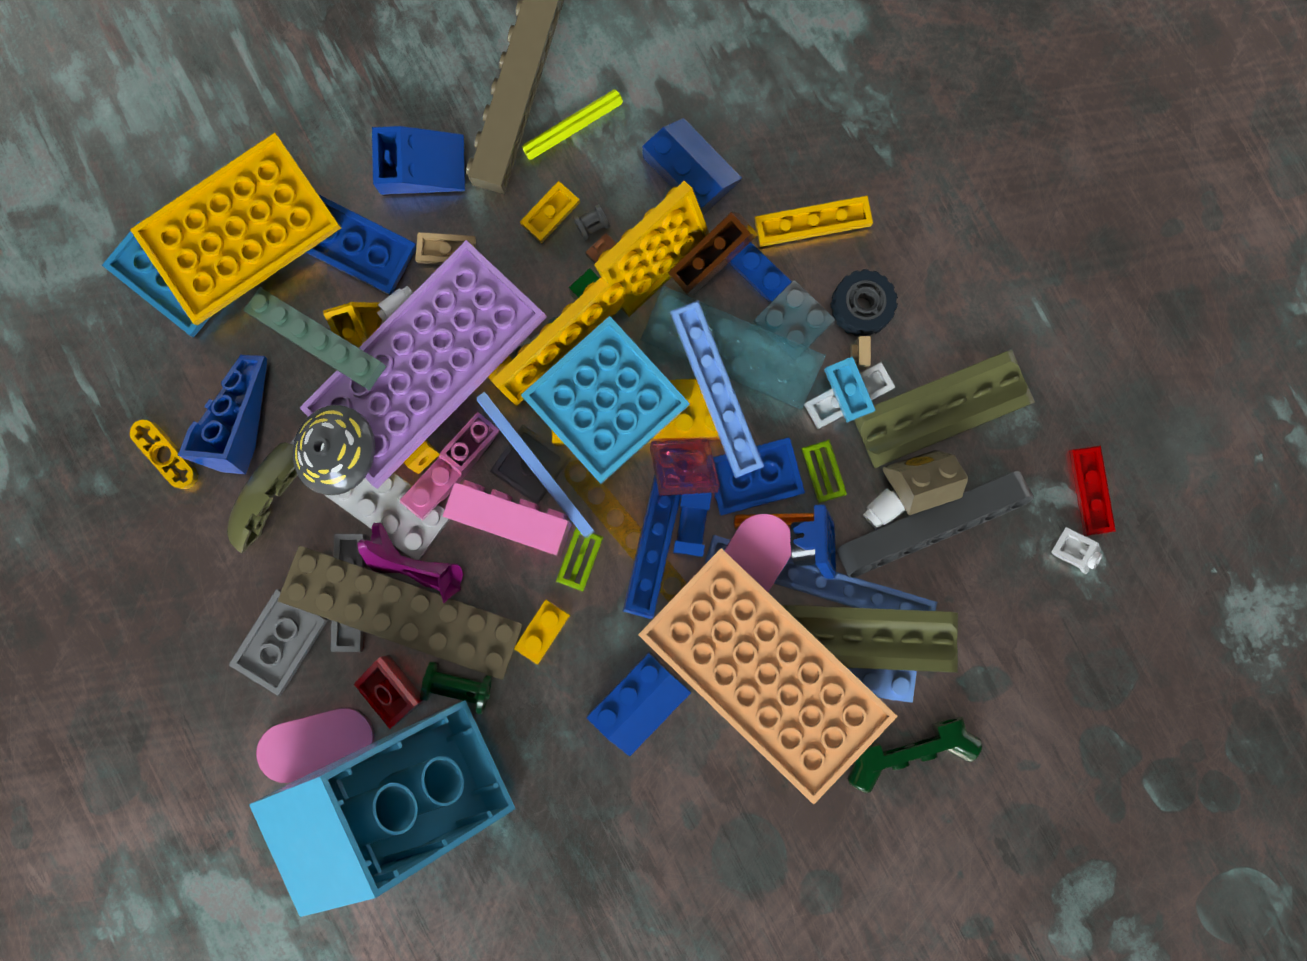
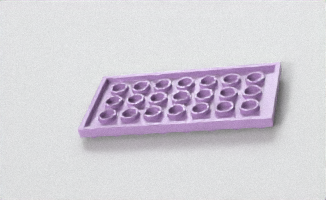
M465 240L359 347L387 366L370 391L336 370L300 409L307 416H310L320 408L330 405H341L356 410L368 421L374 434L375 455L372 466L365 478L372 486L378 489L547 316L478 250Z

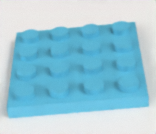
M611 316L606 318L521 394L524 400L600 484L607 480L690 405Z

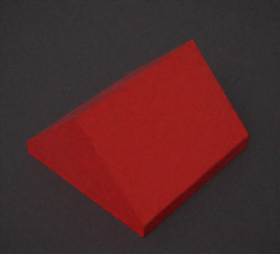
M390 655L378 658L353 684L389 729L393 728L424 702L420 700L419 690Z

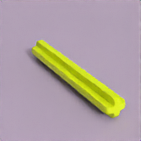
M613 89L523 144V152L529 160L539 156L622 105L623 99L620 93Z

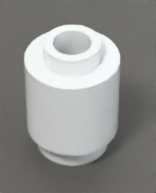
M408 286L402 290L398 288L378 304L381 310L377 314L383 322L413 294Z
M886 488L866 507L867 511L863 516L877 530L892 524L906 510L895 491L891 492Z

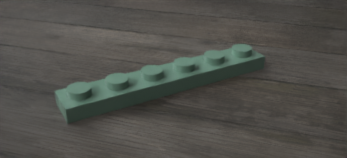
M259 287L244 308V311L369 391L387 367L381 361Z

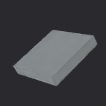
M522 425L517 432L552 478L556 480L571 457L525 425ZM509 443L490 472L538 505L546 494L547 489Z

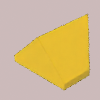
M350 302L323 310L331 331L358 348L380 327L382 319L377 314L381 310L378 306L379 302Z

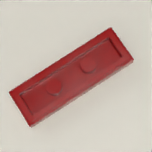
M1101 445L1069 450L1084 536L1116 532Z

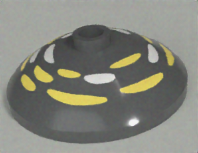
M341 405L326 406L308 416L300 426L293 444V463L298 477L309 489L325 495L343 494L358 486L368 474L375 455L374 434L368 421L356 410ZM324 443V448L321 451V445Z

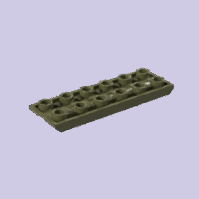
M1009 350L874 405V412L855 419L854 422L873 467L877 468L1033 404L1035 401L1024 380L1013 351Z
M782 605L847 668L958 673L957 612Z

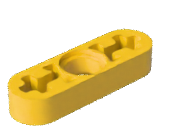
M144 419L133 423L130 428L131 440L165 479L176 488L189 489L193 487L198 480L197 469L189 460L178 456L180 450L156 423ZM143 427L150 429L148 435L157 442L153 444L149 439L140 438L143 435L141 429ZM167 446L171 451V457L168 461L162 463L158 460L157 453L160 448ZM176 465L178 469L188 471L185 475L187 481H178L180 474L176 469L170 467Z

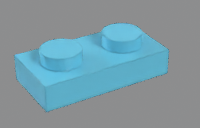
M853 356L824 369L847 423L875 411Z

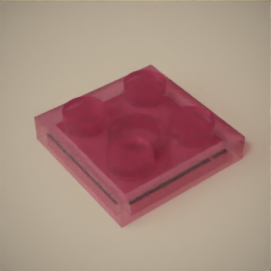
M708 438L651 441L650 452L660 496L718 492L720 484Z

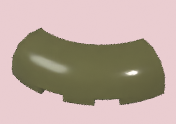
M285 442L275 447L254 471L235 501L228 521L227 535L230 543L241 554L262 535L263 527L271 512L268 508L273 501L274 495L281 496L298 476L293 463V444Z

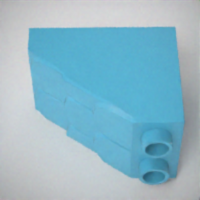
M466 700L444 708L249 804L300 917L375 899L516 809Z

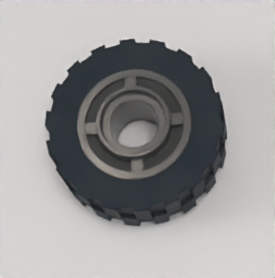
M868 269L856 270L851 275H846L832 295V316L836 319V324L842 327L846 333H852L858 337L879 333L892 320L898 303H896L898 297L894 291V285L888 281L886 276L880 275L877 271H868ZM858 299H866L870 303V308H862L858 304Z

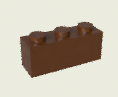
M731 212L680 260L668 274L687 295L696 294L758 234L740 213Z

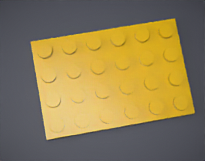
M273 133L131 228L130 231L192 323L199 325L340 230L341 227L276 133Z

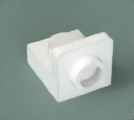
M1067 527L1052 550L1054 556L1080 568V571L1085 574L1089 572L1090 568L1095 569L1102 558L1098 542Z

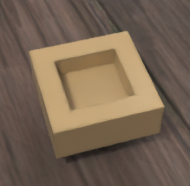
M859 336L855 344L850 346V357L853 356L858 370H867L871 365V336Z

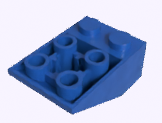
M404 126L372 127L373 185L381 195L466 191L463 134Z

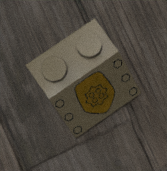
M938 450L883 467L884 474L908 515L962 498L968 481V476L955 455Z

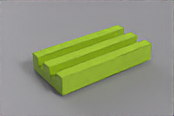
M830 439L801 448L818 504L847 495ZM820 448H825L837 485V492H833ZM811 451H814L827 495L824 496L810 455Z
M576 527L556 582L584 592L604 537L593 533L588 538H584L570 579H565L564 577L579 536L582 535ZM591 539H594L596 541L580 584L575 582L589 542Z

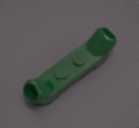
M963 717L950 718L932 724L935 734L932 737L882 751L881 745L874 741L854 762V767L847 779L853 787L864 793H869L875 786L883 769L892 767V770L903 769L910 765L909 761L919 758L921 762L933 760L938 757L937 753L945 750L967 762L975 761L982 750V742L979 737L967 732Z

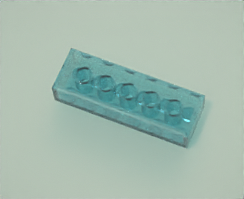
M663 286L640 340L689 361L670 311L697 300ZM699 301L729 379L802 410L826 355Z

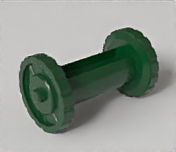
M436 662L428 664L422 681L420 700L428 701L433 693L476 704V713L481 715L484 713L491 694L492 676L485 675L480 683L437 672L438 664Z

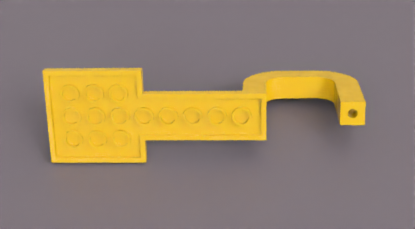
M683 181L678 187L670 189L661 203L649 209L634 228L624 232L616 245L600 255L594 266L601 278L589 284L575 302L565 306L561 315L552 323L545 325L531 343L524 345L518 351L514 359L508 356L488 376L492 383L511 402L517 406L523 401L524 398L521 394L606 318L612 317L620 309L630 317L672 278L668 272L709 234L693 188ZM426 439L403 463L412 471L420 474L440 454Z

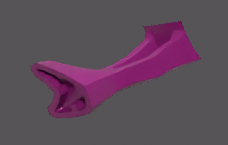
M373 523L371 541L359 540L357 543L358 551L364 562L374 572L401 573L409 576L425 587L440 591L443 603L461 590L460 584L463 573L458 564L427 562L402 556L393 546L382 523Z

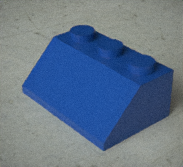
M684 118L662 127L642 146L643 159L672 188L678 187L683 181L693 188L703 216L742 180V177Z
M649 651L586 718L609 741L631 756L691 692Z

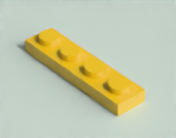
M868 195L755 216L754 218L759 247L870 227L873 224Z

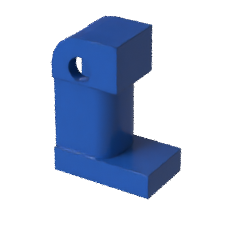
M683 484L680 502L681 512L673 554L680 553L694 555L699 558L703 557L707 512L710 510L713 488Z

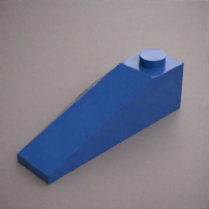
M239 356L222 380L221 385L223 388L216 398L207 401L204 406L207 410L199 422L193 421L188 428L178 456L219 472L246 475L256 448L268 360L265 356Z

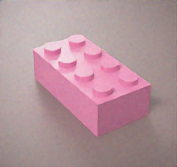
M464 480L463 485L454 482L443 517L557 556L562 555L572 523L566 520L567 515L550 508L547 513L539 511L540 506L520 499L519 504L511 502L512 496L492 489L491 494L485 493V487Z

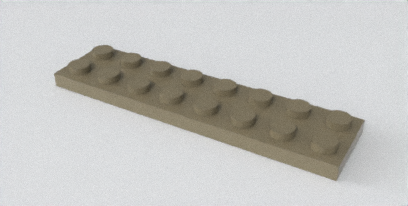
M301 545L298 546L278 598V602L501 680L504 678L523 626L522 623L448 598L443 603L440 594Z

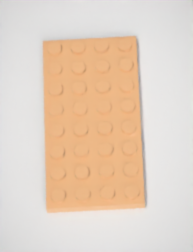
M722 548L713 555L638 634L813 804L824 795L898 717Z

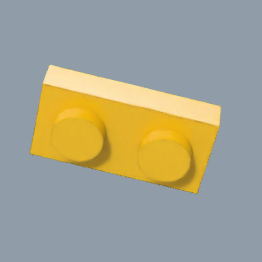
M558 181L520 221V224L542 244L580 204V199Z
M545 599L515 645L514 650L538 665L571 615Z

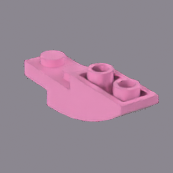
M477 412L439 453V458L400 499V503L423 521L440 502H443L449 496L454 482L459 484L496 438L500 430Z

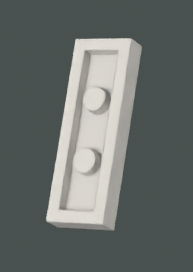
M882 362L860 373L871 401L895 388ZM833 389L804 404L817 429L844 416Z

